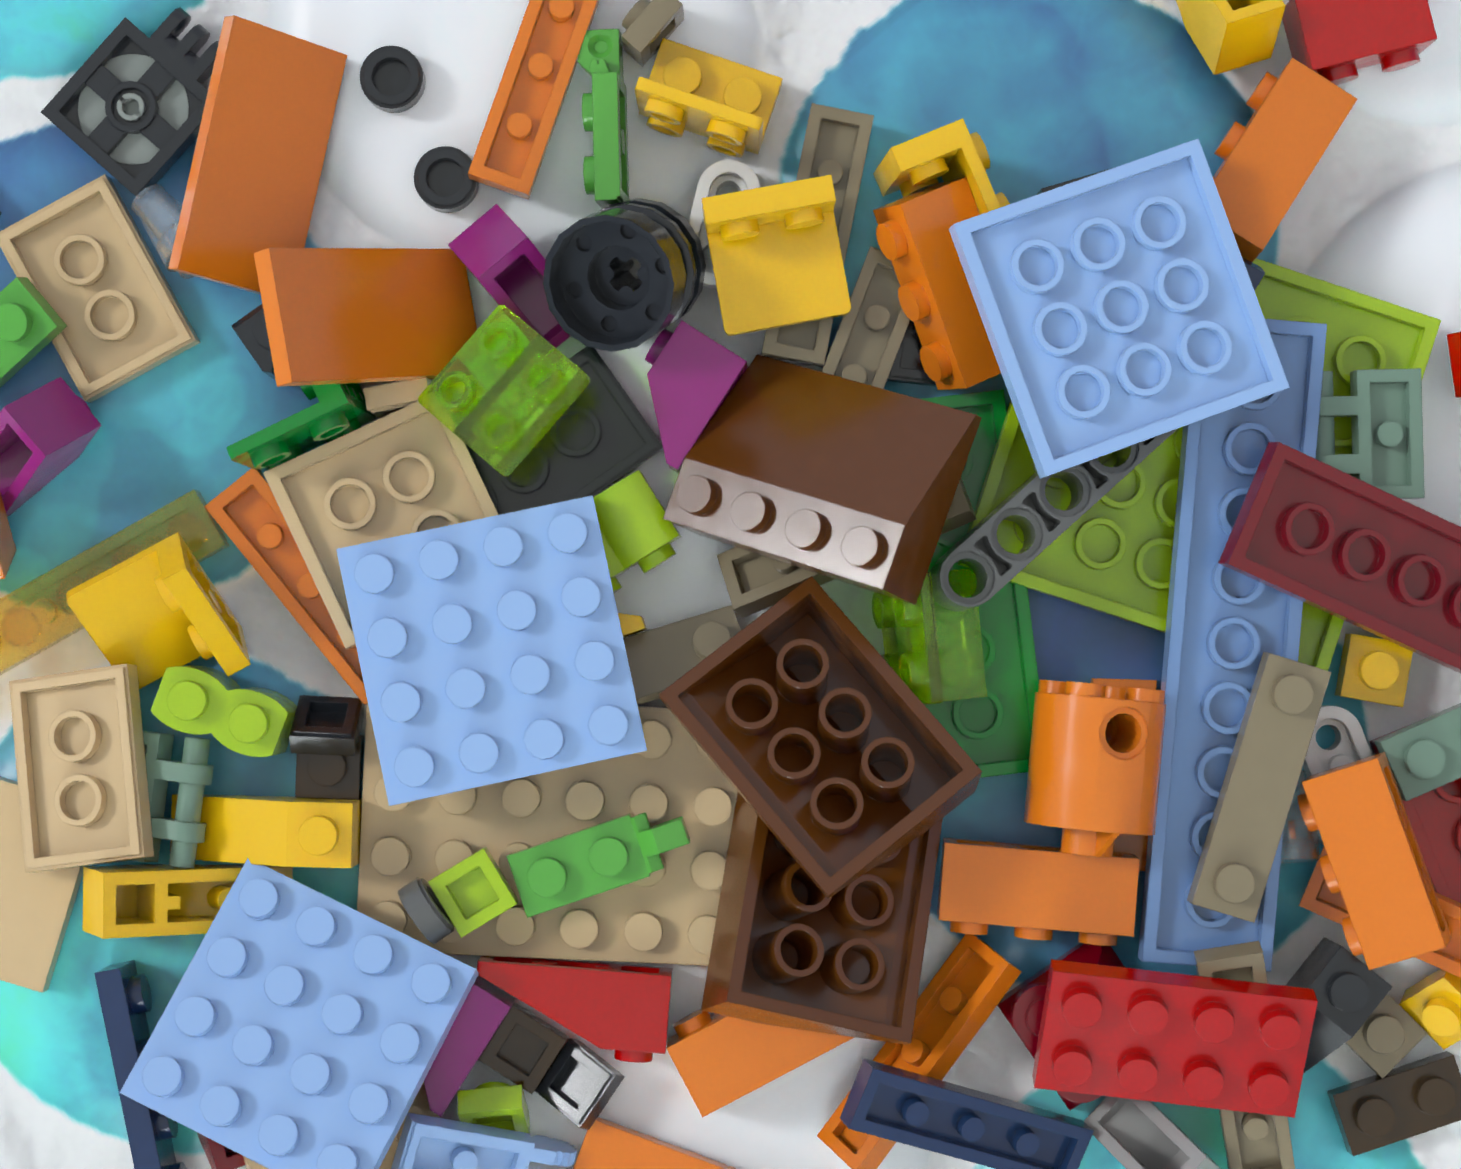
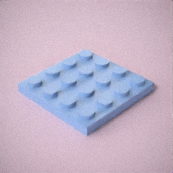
M1199 138L953 224L949 228L951 238L1040 479L1290 388Z
M593 495L336 549L389 806L647 751Z
M247 858L120 1093L268 1169H379L479 972L477 969L265 865L251 864Z

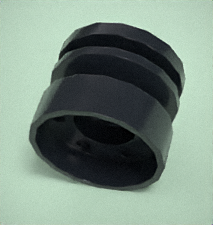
M635 198L611 204L596 213L578 220L559 234L546 256L543 286L549 310L566 333L587 347L614 352L638 347L687 314L702 292L706 263L701 241L684 216L662 202ZM632 258H635L641 264L637 271V279L629 271L634 265Z

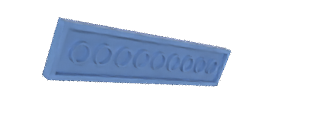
M1265 319L1290 388L1183 426L1161 690L1165 691L1164 704H1166L1155 835H1148L1138 948V958L1142 962L1196 966L1194 951L1259 941L1264 955L1266 972H1271L1283 832L1254 923L1191 904L1187 901L1263 652L1298 661L1303 602L1218 562L1268 442H1281L1316 459L1327 324Z

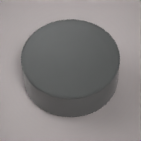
M417 877L398 890L399 898L407 913L431 943L436 944L454 931L453 923L425 879Z

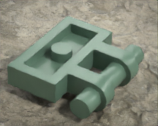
M1421 368L1350 372L1351 396H1333V371H1323L1316 459L1400 499L1425 498ZM1351 417L1352 454L1335 455L1334 418Z
M143 730L154 857L134 859L133 861L158 862L161 839L172 840L169 865L195 868L197 844L204 843L207 824L200 822L205 785L212 784L214 765L208 764L211 739L185 737L182 761L171 760L174 734ZM168 781L179 782L175 819L164 817Z

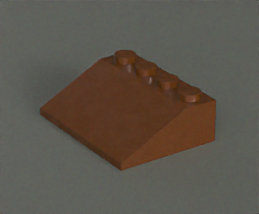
M757 354L685 456L663 519L700 536L916 605L981 417L962 410Z
M812 576L659 694L661 701L827 899L929 830L976 791L982 774L980 768Z
M737 792L701 1010L766 1025L905 1045L911 1044L943 818L925 833L827 899L755 811Z

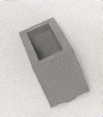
M1107 1096L1084 1120L1094 1130L1092 1135L1126 1169H1221L1151 1101Z

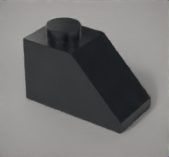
M1325 937L1285 985L1314 989L1318 1000L1304 1073L1353 1038L1393 987L1373 970H1368V967L1343 946Z

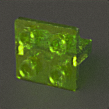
M499 305L420 394L418 401L496 471L506 477L516 469L590 383V377L505 305Z
M960 569L949 571L948 579L952 590L959 596L971 597L976 589V578L973 570ZM929 571L926 574L916 605L874 592L872 597V614L876 627L882 629L884 655L881 656L923 704L943 703V701L987 697L978 606L962 611H952L943 608L934 599L932 576Z

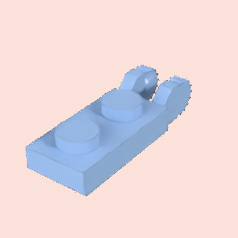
M408 1112L391 1169H528L530 1162L567 1167L574 1164L577 1148H574V1145H570L568 1142L555 1138L551 1139L546 1136L535 1135L531 1137L529 1133Z

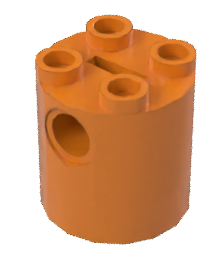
M1039 680V690L1035 692L1024 822L1062 828L1060 852L1084 856L1113 857L1114 842L1120 834L1155 835L1166 704H1164L1165 691L1112 687L1103 684Z

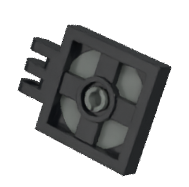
M181 7L175 9L150 38L125 17L41 111L45 117L140 200L149 193L197 139L208 93L203 84L212 75L219 41H216L200 58L196 55L210 37V33L200 24L194 26L181 41L177 38L191 21V16Z

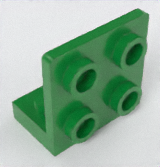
M360 383L303 385L300 387L309 400L317 397L318 403L231 444L226 449L232 461L265 472L359 429L362 425L377 418L367 411L363 388Z

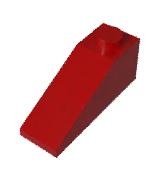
M481 956L477 962V971L480 977L598 1048L615 1050L614 1058L616 1060L646 1063L653 1060V1053H666L673 968L565 959Z

